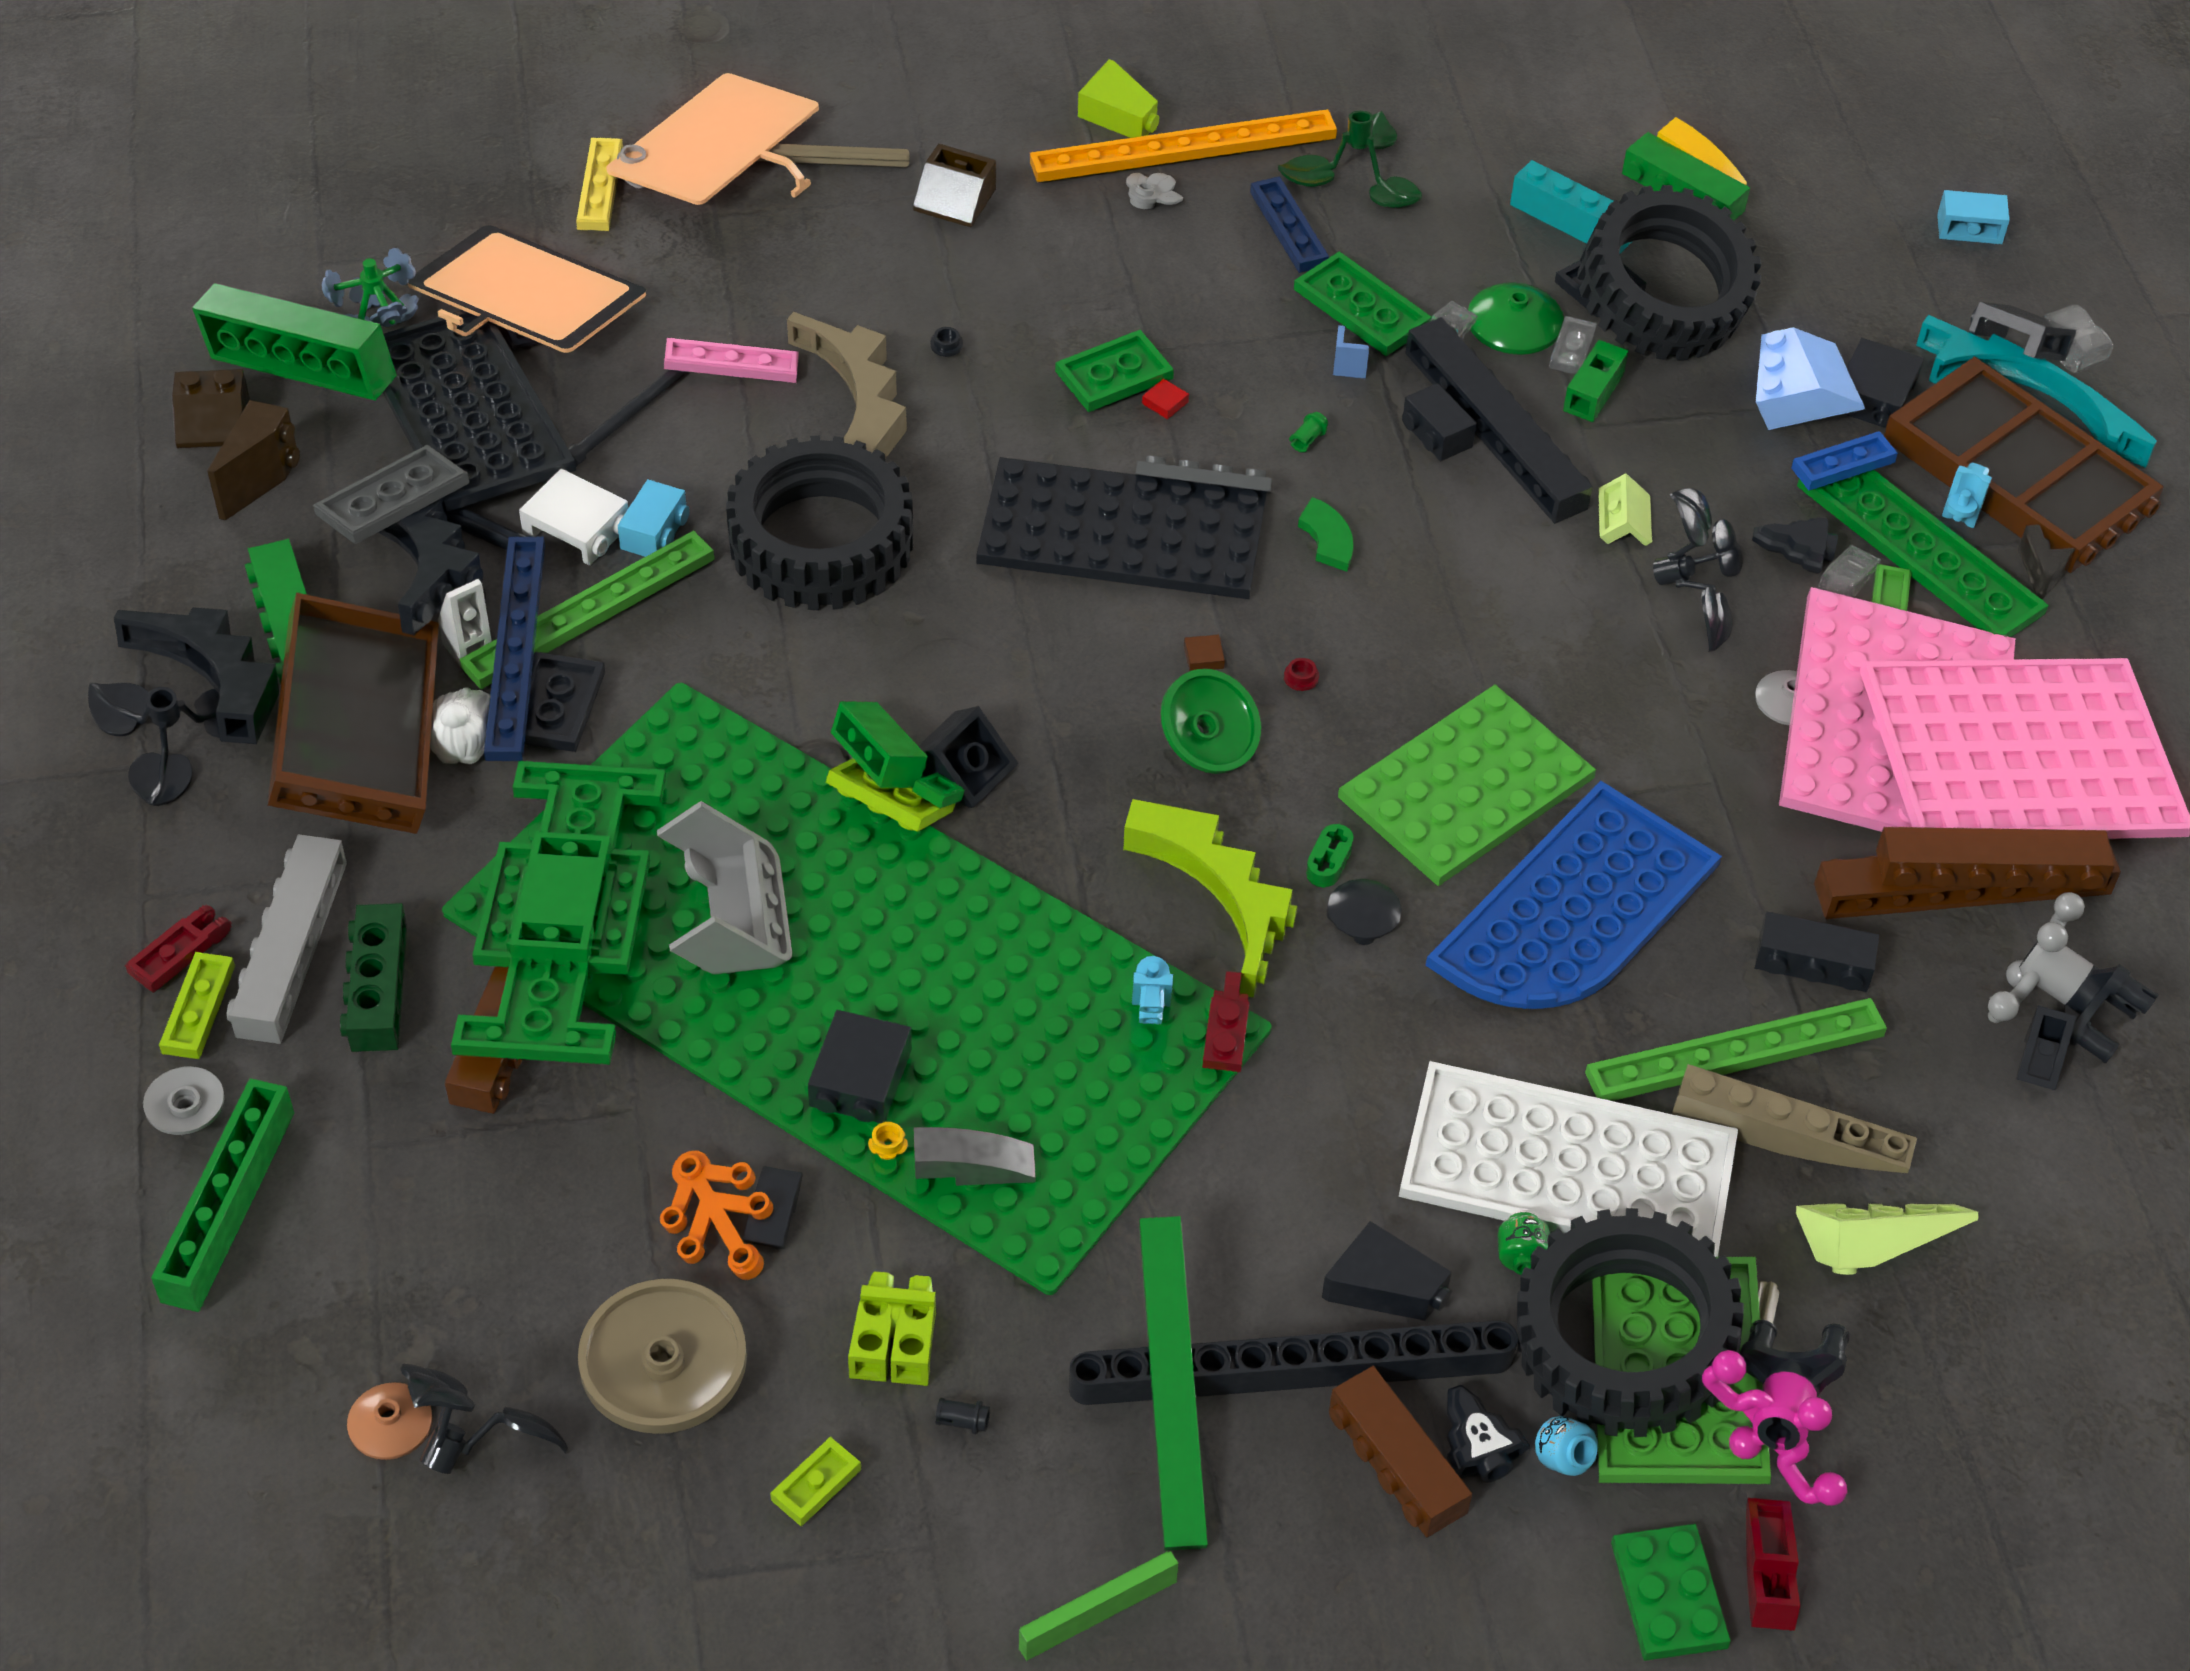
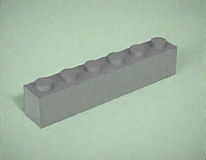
M298 834L293 848L287 850L284 859V872L282 877H278L274 883L273 901L270 907L265 908L262 915V930L259 937H255L252 941L250 948L251 959L248 967L243 968L240 972L237 996L235 999L232 998L228 1004L227 1020L231 1022L236 1038L281 1044L347 865L342 840Z

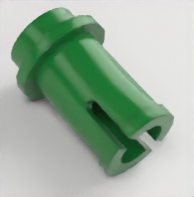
M1320 412L1307 414L1304 417V423L1290 436L1291 446L1298 452L1307 451L1318 436L1326 434L1328 430L1327 418Z

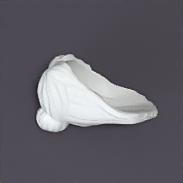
M463 688L456 692L441 695L438 699L434 700L430 748L443 763L456 764L461 762L472 764L477 762L484 754L490 694L482 690Z

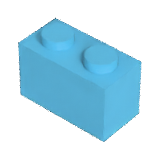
M1944 190L1937 213L1939 239L2002 244L2010 221L2007 195Z
M647 479L617 525L620 549L646 557L672 543L679 526L685 525L689 516V506L686 505L685 490Z

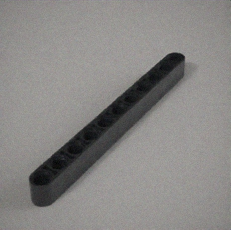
M1484 1321L1193 1343L1191 1347L1195 1396L1339 1386L1372 1366L1376 1368L1386 1382L1498 1374L1507 1371L1511 1367L1518 1343V1334L1516 1329L1507 1322ZM1490 1345H1499L1504 1349H1495ZM1140 1347L1079 1353L1070 1362V1396L1076 1402L1083 1405L1152 1400L1149 1348ZM1450 1348H1458L1461 1349L1463 1352H1454ZM1409 1351H1418L1423 1355L1415 1356L1409 1353ZM1369 1354H1377V1355L1381 1356L1382 1358H1381V1359H1374V1358L1369 1357L1368 1355H1369ZM1336 1357L1338 1359H1341V1361L1332 1362L1327 1358ZM1295 1360L1300 1362L1301 1364L1291 1365L1286 1361ZM1254 1363L1259 1365L1260 1367L1249 1368L1245 1366V1364ZM1212 1366L1219 1370L1212 1372L1205 1370L1204 1367ZM1133 1373L1137 1376L1133 1378H1126L1121 1374ZM1092 1376L1095 1380L1084 1381L1080 1377Z

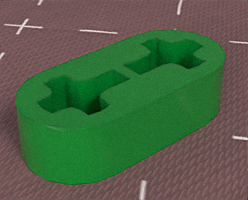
M1331 824L1322 830L1307 862L1306 876L1311 884L1324 888L1330 887L1338 881L1352 852L1354 836L1348 827L1341 824ZM1335 840L1342 841L1337 844L1335 850L1330 848L1331 843H1334ZM1324 862L1330 863L1329 868H1326L1324 872L1319 871Z

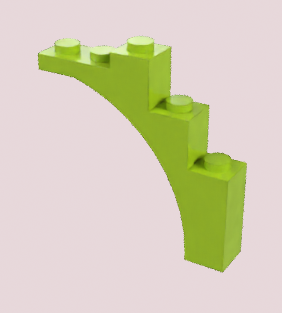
M1132 799L1124 828L1123 850L1148 855L1183 870L1198 880L1219 900L1232 918L1244 948L1245 959L1241 971L1239 993L1249 994L1248 997L1254 998L1257 983L1264 984L1267 975L1268 962L1263 961L1264 954H1272L1274 941H1283L1286 927H1294L1297 906L1291 905L1293 889L1258 883L1260 868L1254 867L1256 852L1222 846L1224 832L1218 831L1219 815Z

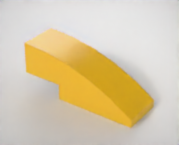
M1675 117L1658 131L1657 137L1747 185L1746 180L1723 152L1687 123Z

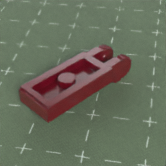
M207 904L205 906L202 905V907H199L198 910H195L187 918L180 919L129 960L125 965L127 973L152 993H155L192 962L195 952L204 953L212 946L211 944H218L226 937L229 931H231L232 923L223 916L216 920L214 918L216 915L215 909Z

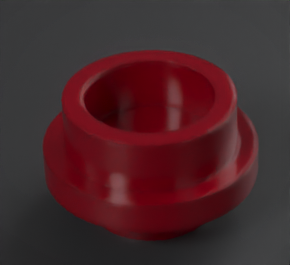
M1296 658L1285 668L1284 681L1294 690L1307 691L1313 689L1318 684L1319 671L1315 663L1310 659Z

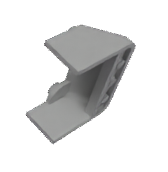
M702 801L657 830L658 837L684 851L685 870L691 879L707 886L711 918L669 944L671 952L711 974L776 968L791 959L792 947L780 859L770 842Z

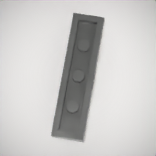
M1146 456L1145 461H1137L1135 474L1141 476L1252 489L1271 493L1273 479L1266 477L1267 471L1246 469L1245 475L1232 473L1233 467L1213 464L1212 470L1199 469V462L1179 460V466L1165 464L1166 458Z

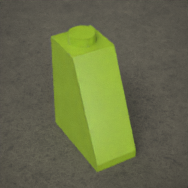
M1109 59L1078 92L1079 118L1129 138L1147 136L1150 132L1153 133L1159 124V115H1157L1158 101L1113 60Z

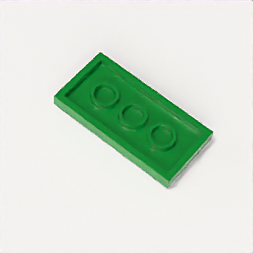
M1340 251L1294 280V290L1385 356H1388L1407 343L1410 329L1432 321V317Z

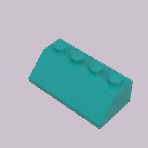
M1531 160L1514 176L1510 205L1587 244L1602 213L1606 212L1613 200ZM1632 242L1622 245L1619 253L1621 254Z

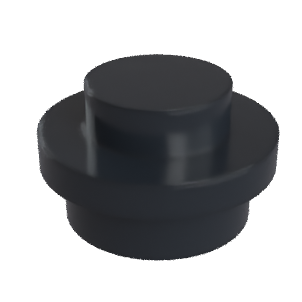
M941 327L931 337L930 347L935 354L950 357L962 350L963 339L955 328Z

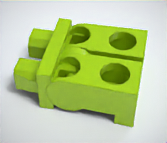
M874 1271L868 1285H862L860 1302L848 1354L849 1378L886 1382L891 1338H894L891 1355V1382L928 1386L936 1317V1292L932 1290V1280L929 1276L915 1275L910 1277L908 1289L893 1288V1275L887 1272Z

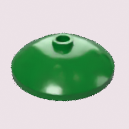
M1509 282L1493 285L1480 291L1469 304L1467 323L1472 334L1484 345L1503 353L1523 355L1540 352L1552 346L1559 339L1563 331L1564 315L1556 300L1543 290L1524 283Z
M1213 669L1192 670L1176 679L1169 686L1163 697L1161 724L1165 737L1174 752L1188 765L1207 773H1227L1244 765L1255 753L1261 736L1259 712L1249 692L1233 677ZM1197 725L1202 727L1203 733L1200 732Z

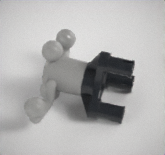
M2067 892L2056 898L2054 904L2055 913L2050 922L2039 928L2037 934L2038 941L2028 952L2024 960H2016L2008 966L2006 978L2008 983L2014 988L2010 993L2000 991L1990 997L1988 1019L1992 1023L2013 1019L2018 1013L2019 1004L2037 986L2064 1004V1013L2077 1016L2069 1043L2073 1046L2079 1044L2101 1059L2103 1063H2107L2120 1044L2091 1026L2092 1021L2090 1019L2097 1009L2106 1000L2133 1020L2137 1016V1012L2141 1011L2142 1014H2145L2159 994L2129 975L2131 971L2118 964L2116 967L2099 969L2066 946L2069 936L2064 927L2067 922L2079 919L2083 915L2085 908L2084 902L2079 895Z

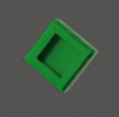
M938 772L916 780L912 792L940 809L960 802L965 791L963 787Z

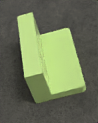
M1625 473L1599 488L1600 538L1607 544H1610L1631 533L1643 545L1647 546L1652 543L1650 495Z

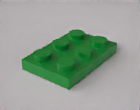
M1141 330L1055 362V372L1088 412L1152 388L1163 378L1169 381L1174 377L1172 366Z
M1696 1524L1613 1535L1611 1545L1644 1661L1728 1649L1731 1642Z

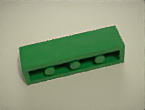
M1647 132L1626 149L1622 174L1641 185L1652 186L1653 191H1660L1662 185H1672L1673 191L1681 193L1684 188L1694 190L1693 196L1704 199L1705 195L1714 199L1712 205L1720 210L1724 206L1732 212L1730 218L1733 221L1745 212L1750 187L1659 137Z

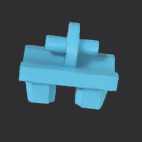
M1973 462L1967 468L1959 465L1942 517L1947 519L1953 518L1955 521L1964 522L1968 527H1975L1992 477L1988 476L1989 469Z
M1149 956L1142 959L1137 965L1136 972H1134L1132 1005H1140L1139 1023L1162 1024L1164 1006L1170 1007L1173 974H1170L1168 964L1160 957Z

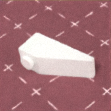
M479 579L446 593L438 618L442 644L460 667V658L492 641L483 587Z

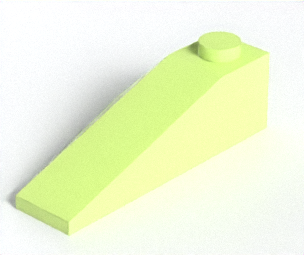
M1845 1204L1796 1206V1215L1816 1261L1831 1266L1834 1273L1846 1275L1856 1274L1857 1268L1879 1265L1978 1220L1977 1211L1956 1204L1905 1205V1212H1903L1902 1208L1883 1206L1882 1204H1868V1211L1846 1208Z

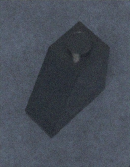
M1370 1221L1325 1275L1322 1298L1328 1302L1425 1321L1434 1309L1441 1311L1448 1302L1452 1290L1448 1288L1451 1271Z

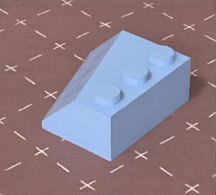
M1794 327L1762 334L1756 404L1768 430L1865 409L1835 343Z

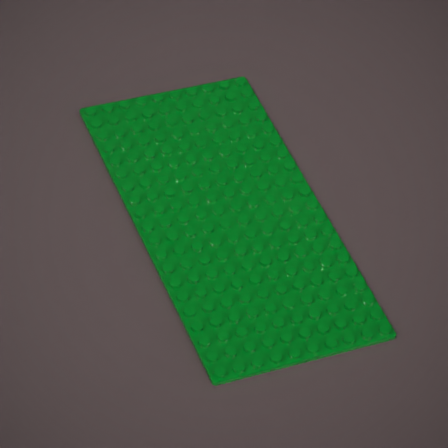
M684 683L675 684L591 764L595 766L665 770L666 783L661 807L624 804L615 849L645 850L650 853V865L628 975L589 972L583 1005L1046 1295H1053L1059 1290L1238 1073L1202 1068L1211 997L1214 996V989L1167 963L1170 974H1173L1170 1007L1164 1006L1162 1024L1139 1023L1140 1005H1132L1134 972H1136L1137 965L1142 959L1155 955L929 825L918 832L907 830L891 817L871 811L868 805L863 802L841 795L835 787L825 783L831 768ZM700 801L766 839L778 853L792 947L791 959L779 967L711 974L670 951L669 944L710 919L711 914L707 886L694 881L688 876L685 870L684 851L658 837L657 830ZM545 809L511 842L533 843L535 831H540ZM496 856L442 907L443 916L476 938ZM603 880L601 882L599 897L593 921L594 932L600 908L603 888L605 884V881ZM836 1009L911 1027L912 1050L885 1121L898 1124L905 1132L904 1138L908 1141L906 1151L903 1154H897L894 1159H881L879 1154H873L869 1149L868 1141L872 1138L873 1129L880 1123L873 1121L862 1122L852 1116L835 1112L824 1113L817 1108L809 1106L808 1082ZM1250 1010L1248 1012L1242 1067L1271 1033V1023ZM942 1127L969 1129L999 1134L1031 1143L1034 1147L1036 1182L956 1186L955 1177L916 1179L914 1128ZM885 1142L886 1145H890V1144L892 1143V1142Z

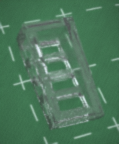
M1850 545L1824 571L1818 589L1854 598L1874 573L1877 564L1881 563V559Z

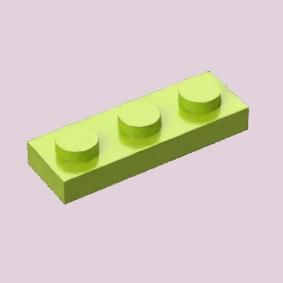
M195 952L159 1043L162 1054L200 1059L235 968L233 957Z

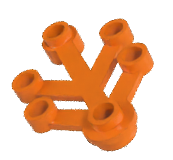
M688 1151L677 1158L672 1168L673 1179L678 1184L672 1205L665 1208L660 1215L662 1226L669 1233L677 1234L683 1231L687 1225L685 1213L694 1191L700 1200L689 1235L678 1243L677 1252L679 1256L688 1264H695L703 1258L705 1253L703 1244L712 1220L730 1251L728 1256L729 1268L742 1280L755 1278L763 1269V1257L753 1245L744 1244L726 1211L750 1214L757 1220H763L769 1217L773 1211L772 1201L763 1192H755L746 1197L713 1191L709 1181L732 1183L739 1190L750 1188L755 1182L756 1175L747 1163L739 1162L732 1167L711 1164L709 1158L700 1151ZM696 1165L693 1171L686 1173L691 1166ZM747 1172V1176L743 1180H737L740 1173ZM765 1201L762 1209L754 1210L757 1203ZM679 1215L678 1220L674 1224H668L673 1216ZM696 1245L695 1251L686 1255V1250L690 1246ZM748 1254V1258L744 1262L738 1263L742 1256Z

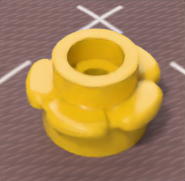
M883 1122L873 1129L872 1138L869 1139L868 1146L873 1154H879L881 1159L891 1160L897 1154H903L906 1151L908 1141L904 1138L905 1132L898 1124ZM885 1142H892L890 1145L885 1144Z

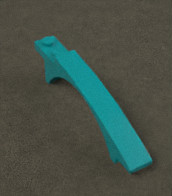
M1928 315L1923 321L1916 346L1937 355L1929 378L1930 382L1936 384L1975 356L2011 382L2034 388L2061 402L2082 420L2094 439L2120 457L2144 468L2147 467L2157 440L2136 421L2093 388L2046 359L2032 358L2023 354L2024 348L1998 335L1992 334L1987 341L1931 315Z

